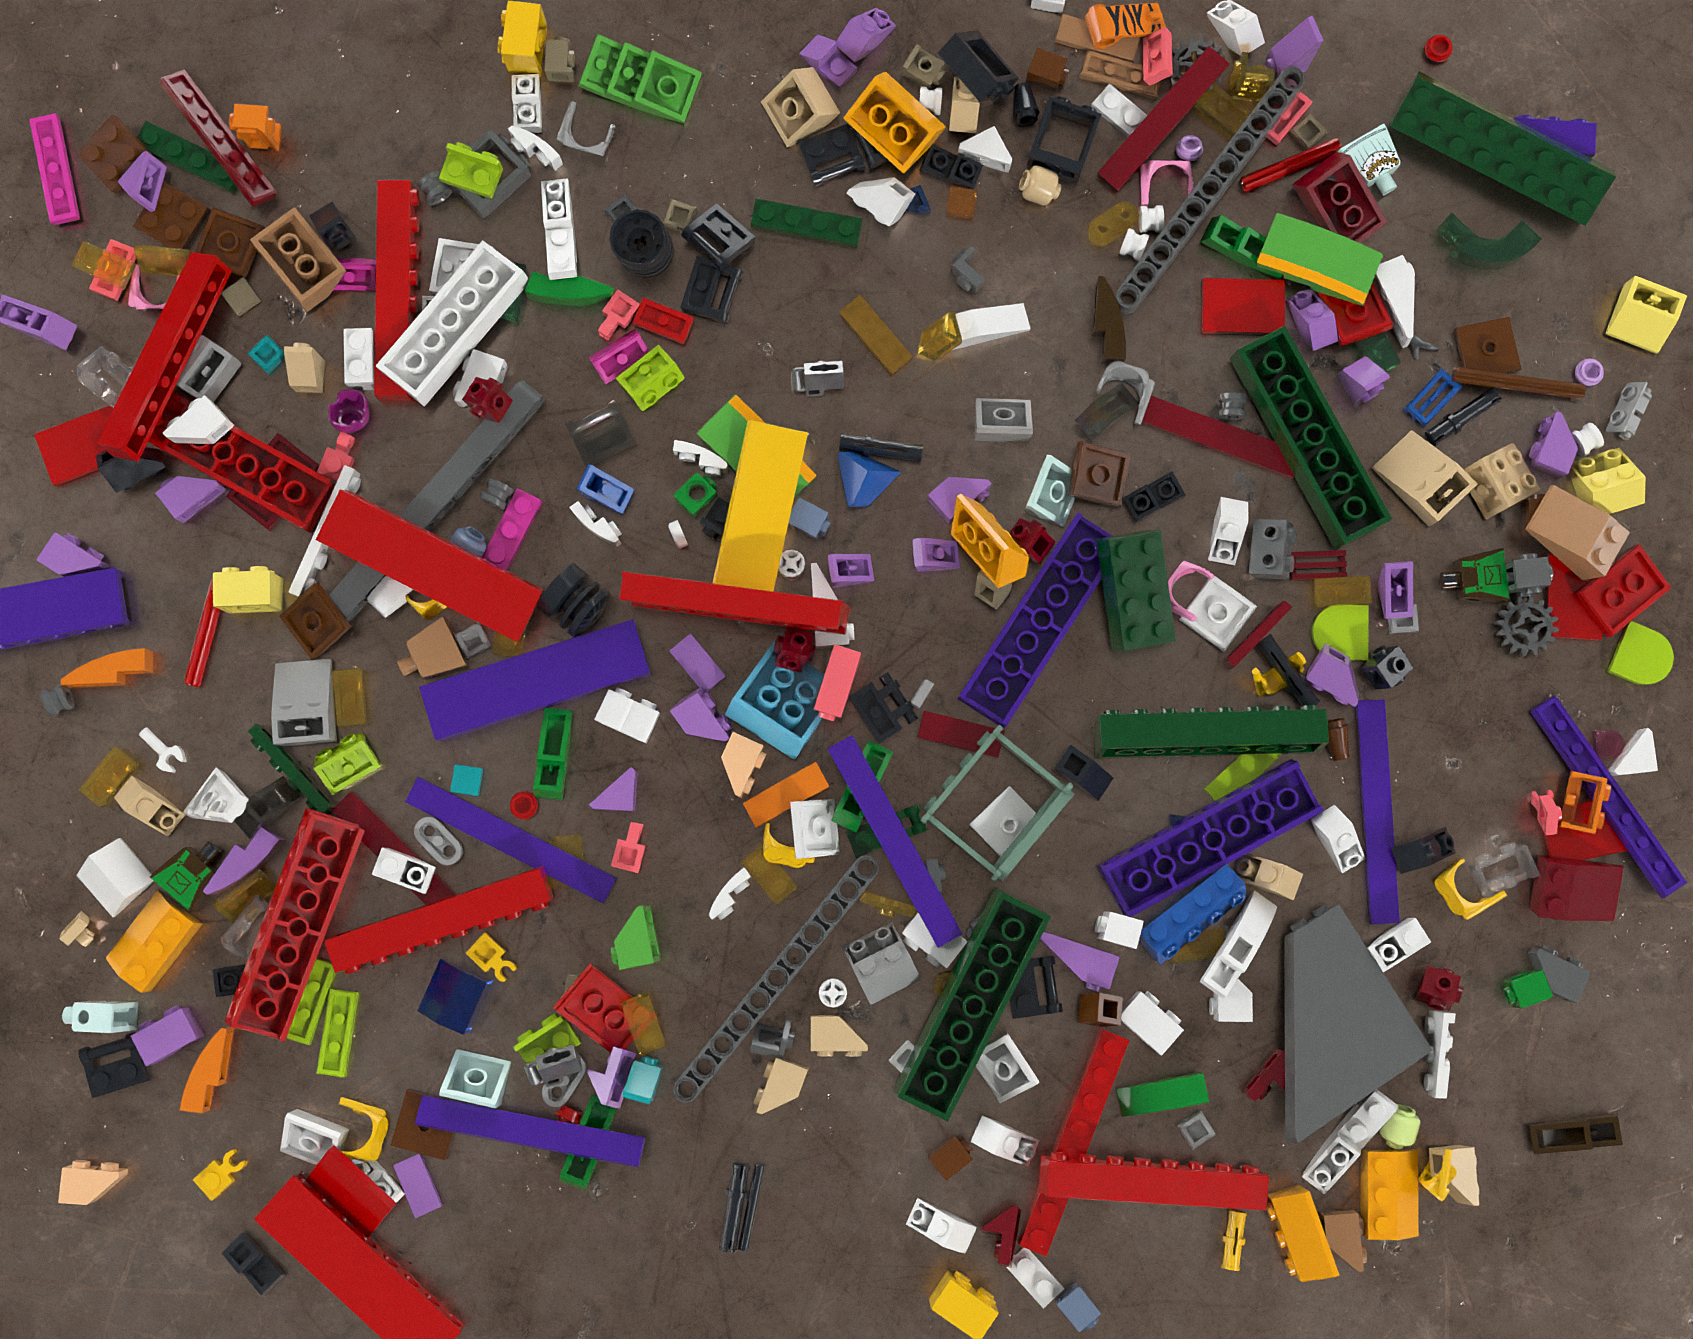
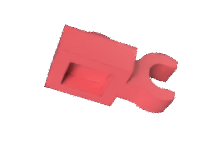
M617 289L602 310L603 315L607 318L598 329V332H600L599 336L609 341L618 325L626 329L636 315L640 304Z
M340 432L336 442V449L327 447L317 473L338 481L344 465L352 468L355 458L348 456L355 438L347 433Z
M1547 790L1546 795L1538 796L1536 791H1532L1531 804L1538 811L1537 819L1545 835L1557 834L1558 822L1562 821V812L1560 806H1556L1553 801L1554 793L1551 790Z
M631 822L627 839L617 840L611 863L612 867L639 873L646 845L638 844L644 824Z

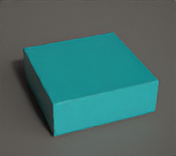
M267 334L247 353L267 374H270L285 359L284 351Z
M455 764L450 792L479 796L484 769Z

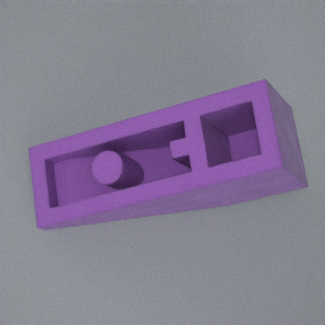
M1313 16L1307 17L1271 48L1265 65L1267 72L1270 76L1273 75L1275 80L1288 67H1297L1302 72L1307 71L1323 42Z
M3 294L0 298V324L63 350L67 349L73 339L77 325L52 311Z
M1043 932L1040 941L1078 979L1086 982V988L1101 992L1102 987L1110 990L1119 956Z

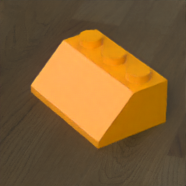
M883 72L873 78L843 117L846 122L902 173H905L931 147L946 128L942 122L887 72Z
M957 495L951 535L997 588L1025 577L1029 561L1027 552L1019 547L1012 539L1010 533L1001 527L994 515L988 512L981 503L965 495Z
M157 890L108 954L106 960L120 978L140 993L152 992L203 923L160 890Z
M1361 1149L1360 1216L1364 1222V1234L1361 1235L1368 1240H1401L1419 1236L1418 1149Z
M1296 1184L1268 1194L1266 1212L1269 1219L1276 1222L1278 1231L1275 1232V1237L1280 1248H1285L1288 1258L1284 1259L1290 1276L1294 1275L1300 1282L1340 1276L1310 1191Z

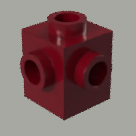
M475 377L462 398L470 407L469 412L479 419H487L496 423H500L513 402L502 390L503 385L493 378L486 380Z
M1020 518L1010 531L1012 539L1020 548L1027 552L1029 559L1039 564L1056 542L1045 531V526L1034 519L1029 522Z
M787 626L783 635H778L775 641L773 651L777 652L774 666L801 673L806 662L813 660L816 646L812 645L814 634L803 629Z
M1427 966L1421 979L1416 1000L1428 1004L1430 1008L1437 1011H1450L1454 1002L1459 1004L1463 993V987L1459 986L1461 976L1455 975L1452 970L1447 968L1437 969Z

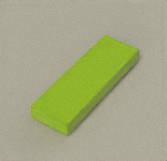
M1282 754L1239 755L1203 790L1216 801L1259 777Z
M320 957L316 958L286 1038L311 1045L329 995V989L336 975L331 961Z
M329 989L316 1074L338 1077L347 1076L359 992Z

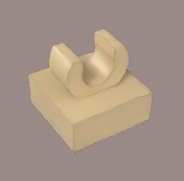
M81 911L61 932L59 939L67 946L76 939L81 945L86 947L94 939L93 936L95 935L86 928L90 918Z

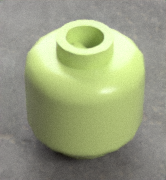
M1397 1104L1398 1110L1379 1129V1134L1386 1140V1144L1389 1147L1403 1149V1146H1411L1415 1143L1420 1127V1119L1414 1109Z

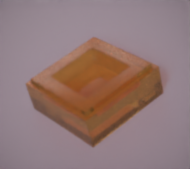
M951 186L946 215L973 219L978 190Z

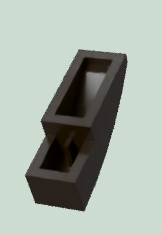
M1098 276L1095 284L1092 336L1103 337L1101 364H1109L1115 360L1125 362L1126 338L1120 308L1106 278Z
M1618 1113L1529 1125L1534 1154L1591 1150L1595 1147L1623 1145Z

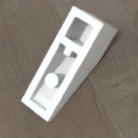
M1403 255L1381 263L1373 283L1394 324L1393 330L1402 348H1405L1413 338L1415 272L1411 263L1406 262Z
M1024 303L972 309L946 316L944 323L951 351L1030 330Z
M811 563L813 597L838 600L817 563ZM847 624L846 635L815 631L816 649H831L834 647V644L848 648L849 640H854V624Z

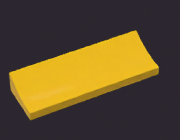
M753 420L747 421L713 584L774 592L808 436L807 432Z

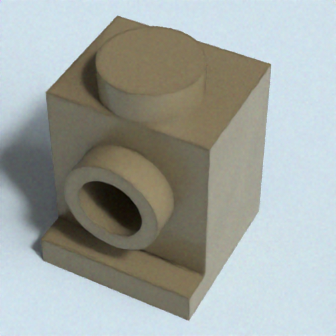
M564 37L546 40L545 74L547 80L575 82V75L572 67H575V51H571L570 40Z
M916 44L903 65L902 77L919 87L923 86L931 90L934 85H940L946 74L943 71L944 62L924 51L920 45ZM923 64L930 69L924 70L921 68V65Z
M981 570L978 572L974 595L997 609L1010 597L1012 582L997 588Z

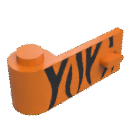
M1158 3L1114 6L1096 4L1088 9L1089 12L1085 15L1095 49L1110 47L1122 38L1148 36L1166 27Z

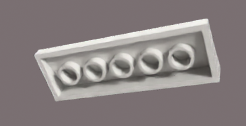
M482 240L384 355L376 367L425 407L525 289L529 281L528 277L522 269Z

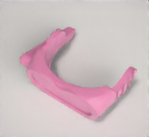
M1148 160V163H1143L1140 166L1141 205L1148 206L1150 179L1153 173L1164 165H1176L1188 175V194H1190L1194 189L1191 161Z
M138 264L133 265L128 305L136 307L137 310L163 309L166 303L154 305L143 297L139 283L140 267Z
M1183 561L1168 580L1172 612L1194 622L1197 617L1174 600L1171 592L1173 585L1180 577L1195 571L1209 579H1213L1214 575L1205 568Z

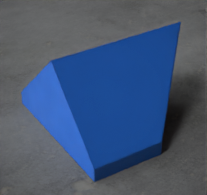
M859 452L837 453L848 507L869 506L901 473V471L870 457L863 456Z

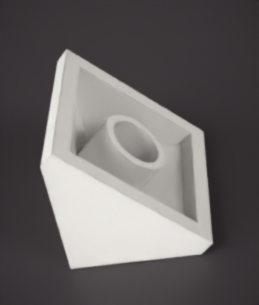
M118 838L88 856L77 874L78 878L112 917L118 915L155 882L150 878L152 873L122 838Z
M1003 1032L987 1043L976 1068L999 1103L1039 1083V1080L1007 1032Z
M296 1109L288 1112L285 1116L280 1151L317 1165L333 1145L342 1151L350 1129Z

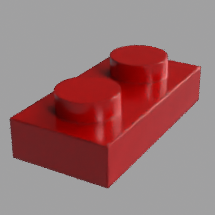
M643 297L634 317L633 325L684 345L694 322V317Z

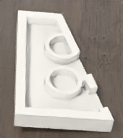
M216 767L182 813L191 818L232 823L236 817L244 812L249 799L225 772Z
M1429 1010V1016L1425 1018V1032L1429 1034L1428 1043L1433 1051L1424 1056L1425 1061L1428 1062V1074L1424 1075L1425 1091H1428V1096L1447 1098L1450 1063L1448 1058H1445V1055L1452 1048L1453 1037L1450 1036L1448 1026L1449 1023H1455V1013Z

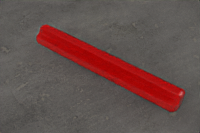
M1338 139L1330 140L1244 175L1239 180L1243 191L1247 192L1326 160L1342 148Z
M213 579L210 582L184 679V684L193 687L201 685L220 614V609L213 606Z

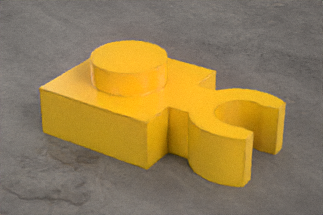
M484 932L466 952L485 972L494 968L495 976L501 982L507 980L502 974L504 966L510 967L512 971L518 969L514 962L501 958L507 951L487 932Z
M236 1149L225 1154L222 1164L218 1159L213 1160L193 1179L211 1201L216 1199L235 1181L231 1173L243 1169L247 1164L246 1160H243L238 1165L232 1163L231 1159L237 1153Z

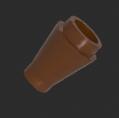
M1344 718L1328 720L1329 743L1327 746L1332 754L1333 761L1349 758L1348 724H1345Z

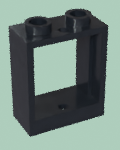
M978 30L955 33L938 52L939 56L979 102L994 101L998 98L1005 99L1015 89L1013 85L1018 81V76Z
M1050 96L1029 154L1027 165L1031 167L1041 166L1055 171L1058 176L1078 182L1102 114L1098 113L1091 106H1078L1072 104L1065 97L1058 96L1055 98ZM1052 114L1090 127L1078 161L1040 149Z

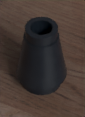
M1027 82L1018 83L1015 85L1013 118L1017 124L1022 126L1034 124L1038 120L1040 111L1031 86Z

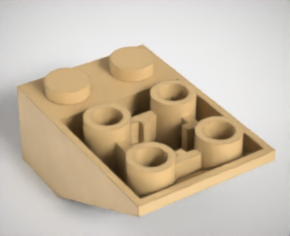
M1412 430L1372 467L1428 527L1437 523L1477 485L1459 464Z

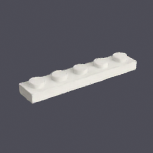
M344 465L288 591L294 596L300 597L312 584H315V576L318 570H322L326 564L328 557L326 552L329 546L315 539L339 490H349L353 493L358 491L361 483L360 473L351 467Z

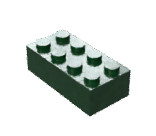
M1144 530L1096 539L1111 648L1127 651L1176 641L1161 530Z

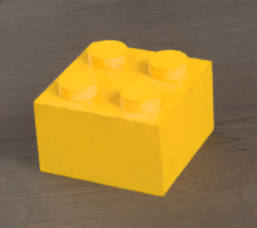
M508 1L507 10H503L501 14V26L504 27L503 37L499 36L498 53L502 55V63L506 65L509 74H539V77H541L548 27L541 4Z
M947 1270L929 1297L931 1309L973 1339H982L999 1314L996 1301L993 1299L994 1296L982 1287L978 1290L973 1288L972 1284L969 1283L971 1280L961 1272L956 1270L953 1274Z

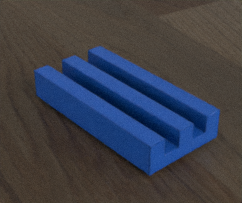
M1440 369L1403 410L1406 413L1409 412L1412 415L1411 417L1414 420L1417 419L1420 422L1419 425L1424 428L1462 386L1457 382H1453L1451 376L1443 369ZM1442 377L1445 381L1424 402V404L1418 410H1416L1414 406ZM1450 384L1453 389L1425 418L1422 413Z

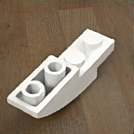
M566 178L541 181L549 279L577 277V251L569 180Z
M1255 890L1252 891L1225 935L1226 940L1201 978L1200 982L1220 997H1227L1240 974L1246 971L1260 947L1277 909L1275 904Z
M1378 1089L1367 1095L1359 1105L1356 1103L1320 1147L1303 1172L1302 1177L1325 1195L1361 1155V1149L1398 1110V1105Z

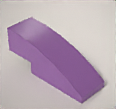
M260 827L247 847L239 844L234 845L203 892L207 895H216L246 880L261 869L277 853L286 840L271 829Z

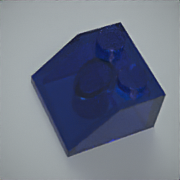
M440 959L417 1011L439 1025L462 1035L468 1034L492 981Z

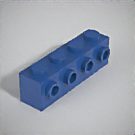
M1226 864L1142 929L1140 933L1142 946L1159 965L1172 958L1183 946L1194 941L1201 932L1210 925L1217 923L1224 914L1244 901L1247 897L1245 883Z

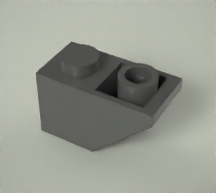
M1542 945L1541 948H1530L1528 954L1534 969L1544 971L1552 995L1567 1002L1578 1003L1591 972L1583 969L1584 964L1570 957H1567V960L1557 957L1558 952L1547 946Z

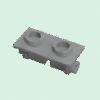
M1647 382L1626 384L1621 392L1619 402L1610 416L1606 432H1620L1619 437L1625 440H1629L1631 436L1635 435L1641 419L1634 415V413L1644 414L1652 398L1650 394L1651 389L1646 387Z

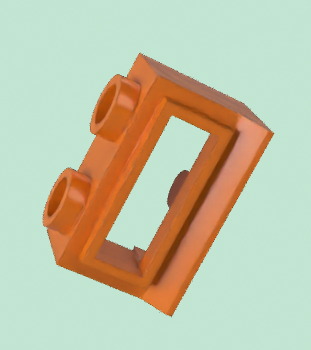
M234 104V113H231L229 116L230 130L236 131L237 138L243 140L249 148L268 149V147H272L279 151L281 124L275 123L274 118H268V106Z
M1570 771L1562 807V821L1559 822L1560 827L1596 834L1597 828L1602 829L1605 813L1600 812L1602 802H1608L1611 785L1607 784V778ZM1582 781L1596 783L1588 824L1574 822Z

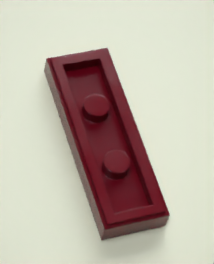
M1286 601L1280 602L1224 660V664L1229 669L1234 668L1285 616L1292 606Z
M923 711L917 738L976 753L980 749L977 742L987 731L992 734L996 728ZM1002 730L1000 733L1004 735L1005 730ZM995 739L983 755L999 758L1002 744Z

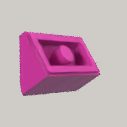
M336 258L345 268L346 272L333 290L376 291V259Z
M634 329L594 353L589 359L604 383L607 384L646 355L649 350L639 333Z

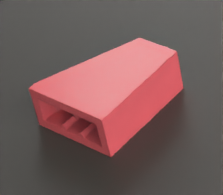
M834 644L814 710L819 711L818 717L833 722L835 717L842 718L862 657L861 652Z

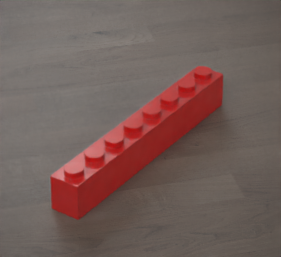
M377 180L374 396L379 401H413V397L376 367L384 355L413 323L414 312H418V298L414 296V286H418L419 277L418 270L414 269V259L419 257L418 243L415 242V232H419V218L415 216V206H419L420 198L418 189H415L410 180Z
M191 252L96 442L97 445L113 457L139 461L232 272L217 256Z
M540 866L331 936L324 940L334 972L344 970L346 975L360 970V964L370 961L372 966L387 961V955L397 952L399 957L414 952V946L424 943L425 948L441 943V937L451 934L452 939L468 934V928L478 926V929L481 930L495 925V919L505 917V920L508 921L521 916L522 910L531 908L532 912L544 909L548 907L547 902L551 901L554 896L544 867Z
M1102 1028L1098 1029L1051 1152L1069 1154L1068 1158H1079V1154L1087 1153L1130 1040ZM1037 1187L1017 1239L1019 1246L1047 1256L1069 1198L1046 1197L1038 1191Z
M1051 1152V1156H1041L1038 1191L1046 1197L1266 1210L1269 1176L1259 1171L1260 1167L1242 1165V1169H1233V1165L1215 1163V1167H1206L1205 1163L1189 1161L1187 1166L1178 1165V1161L1162 1159L1161 1164L1151 1163L1150 1159L1139 1157L1134 1158V1162H1128L1119 1156H1107L1106 1160H1098L1095 1155L1079 1154V1158H1068L1069 1154L1062 1152Z

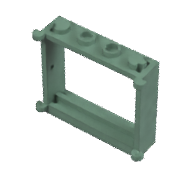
M998 725L992 734L987 731L977 742L980 749L974 756L970 752L959 764L963 768L956 777L952 774L941 786L945 791L938 799L933 796L923 808L926 814L920 820L924 824L928 820L991 872L993 876L990 879L994 882L997 879L1002 882L1074 795L1071 791L1074 787L1073 784L1069 782L1067 786H1064L1000 733L1003 730L1001 725ZM996 739L1056 788V790L992 866L932 815Z

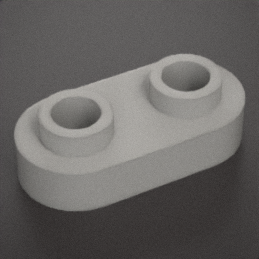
M424 817L416 823L414 827L415 838L440 864L454 865L460 861L463 855L462 844L438 819ZM432 826L435 832L429 837L426 835V828ZM448 846L454 849V853L450 857L445 855V848Z
M581 1055L582 1071L564 1076L562 1083L549 1087L544 1084L542 1097L546 1104L552 1107H560L569 1101L586 1073L587 1065ZM554 1087H560L562 1089V1095L560 1097H556L553 1095Z

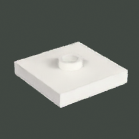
M1214 576L1213 579L1208 578L1186 609L1197 617L1196 620L1192 622L1182 616L1179 620L1224 652L1257 606Z
M1009 786L969 825L1001 857L1036 813Z
M835 799L790 802L796 859L839 855L837 823L831 821L836 810Z

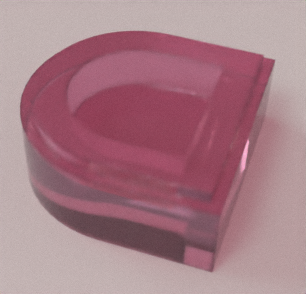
M1613 730L1593 731V749L1599 758H1613L1621 754L1624 749V740L1618 732Z

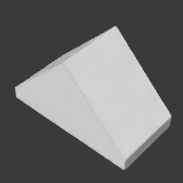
M995 126L960 143L958 153L984 166L1009 173L1012 158Z
M1649 728L1637 730L1609 766L1608 771L1612 776L1658 771L1653 733Z

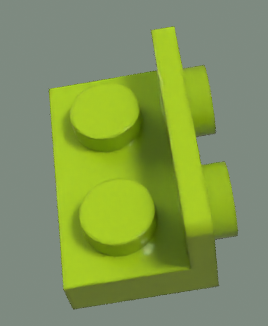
M457 142L456 145L447 143L446 150L448 155L439 176L440 182L492 199L503 171L498 157L486 151H483L482 154L474 152L471 147L463 143Z
M658 344L616 377V379L635 401L639 409L645 411L683 381L684 376L677 364Z
M362 732L356 735L351 733L341 739L339 745L332 749L328 747L321 750L313 760L314 770L331 795L381 767L379 760L366 743Z
M554 1013L540 1022L543 1028L533 1033L530 1029L516 1039L519 1043L513 1048L516 1052L520 1053L527 1064L528 1062L535 1061L536 1056L545 1054L551 1048L561 1049L573 1044L577 1047L582 1042L569 1021L562 1015L557 1018Z

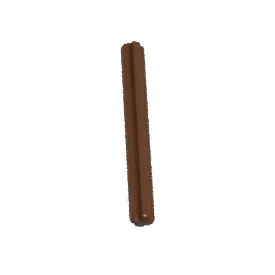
M1454 367L1451 375L1453 382L1583 399L1586 392V385L1469 368Z

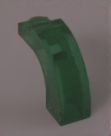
M1453 213L1437 228L1444 240L1456 246L1455 250L1450 254L1454 259L1466 266L1481 270H1496L1510 266L1522 259L1542 240L1524 221H1521L1509 234L1498 239H1485L1477 236Z

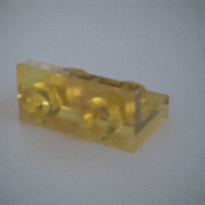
M1242 52L1239 61H1234L1233 72L1229 73L1228 89H1232L1231 99L1260 101L1274 81L1275 69H1269L1263 65L1247 67L1248 52Z

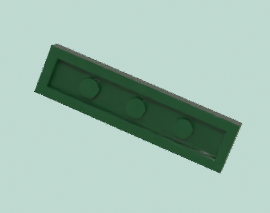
M145 121L137 138L153 156L231 194L236 188L235 183L210 151Z
M756 198L750 225L751 228L857 247L862 218Z
M255 724L250 728L248 732L253 737L250 740L251 743L260 752L266 751L271 757L269 763L279 773L283 771L290 778L287 783L296 793L302 792L308 800L305 802L307 806L312 810L329 815L335 807L333 803L283 747L273 745L272 735L267 729L259 724Z

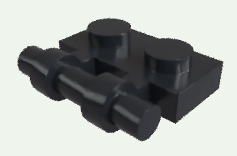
M888 672L879 677L884 685L879 691L871 682L849 696L850 701L878 744L902 729L897 721L901 716H904L909 724L918 719L913 711L915 707L911 704V701L907 702L899 689L901 687L897 680H893ZM888 695L892 697L898 707L892 712L883 699Z

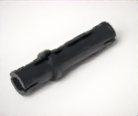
M1490 387L1458 411L1444 416L1443 421L1425 432V436H1428L1426 437L1427 441L1436 446L1453 433L1456 435L1461 432L1462 427L1502 401V397H1499V391L1494 387Z
M841 433L839 450L859 452L869 457V454L921 462L923 445L921 444L916 445L871 438L872 435L866 434V437ZM855 442L877 445L879 448L855 445ZM883 447L904 449L907 452L883 449Z
M1272 634L1259 641L1257 646L1260 647L1272 666L1287 684V691H1292L1302 706L1320 703V700L1317 699L1307 685L1306 677H1301L1274 640Z
M732 1163L729 1188H726L725 1192L728 1198L719 1250L723 1252H728V1249L730 1253L737 1252L744 1199H747L748 1196L746 1185L750 1166L741 1163V1166H739V1163Z

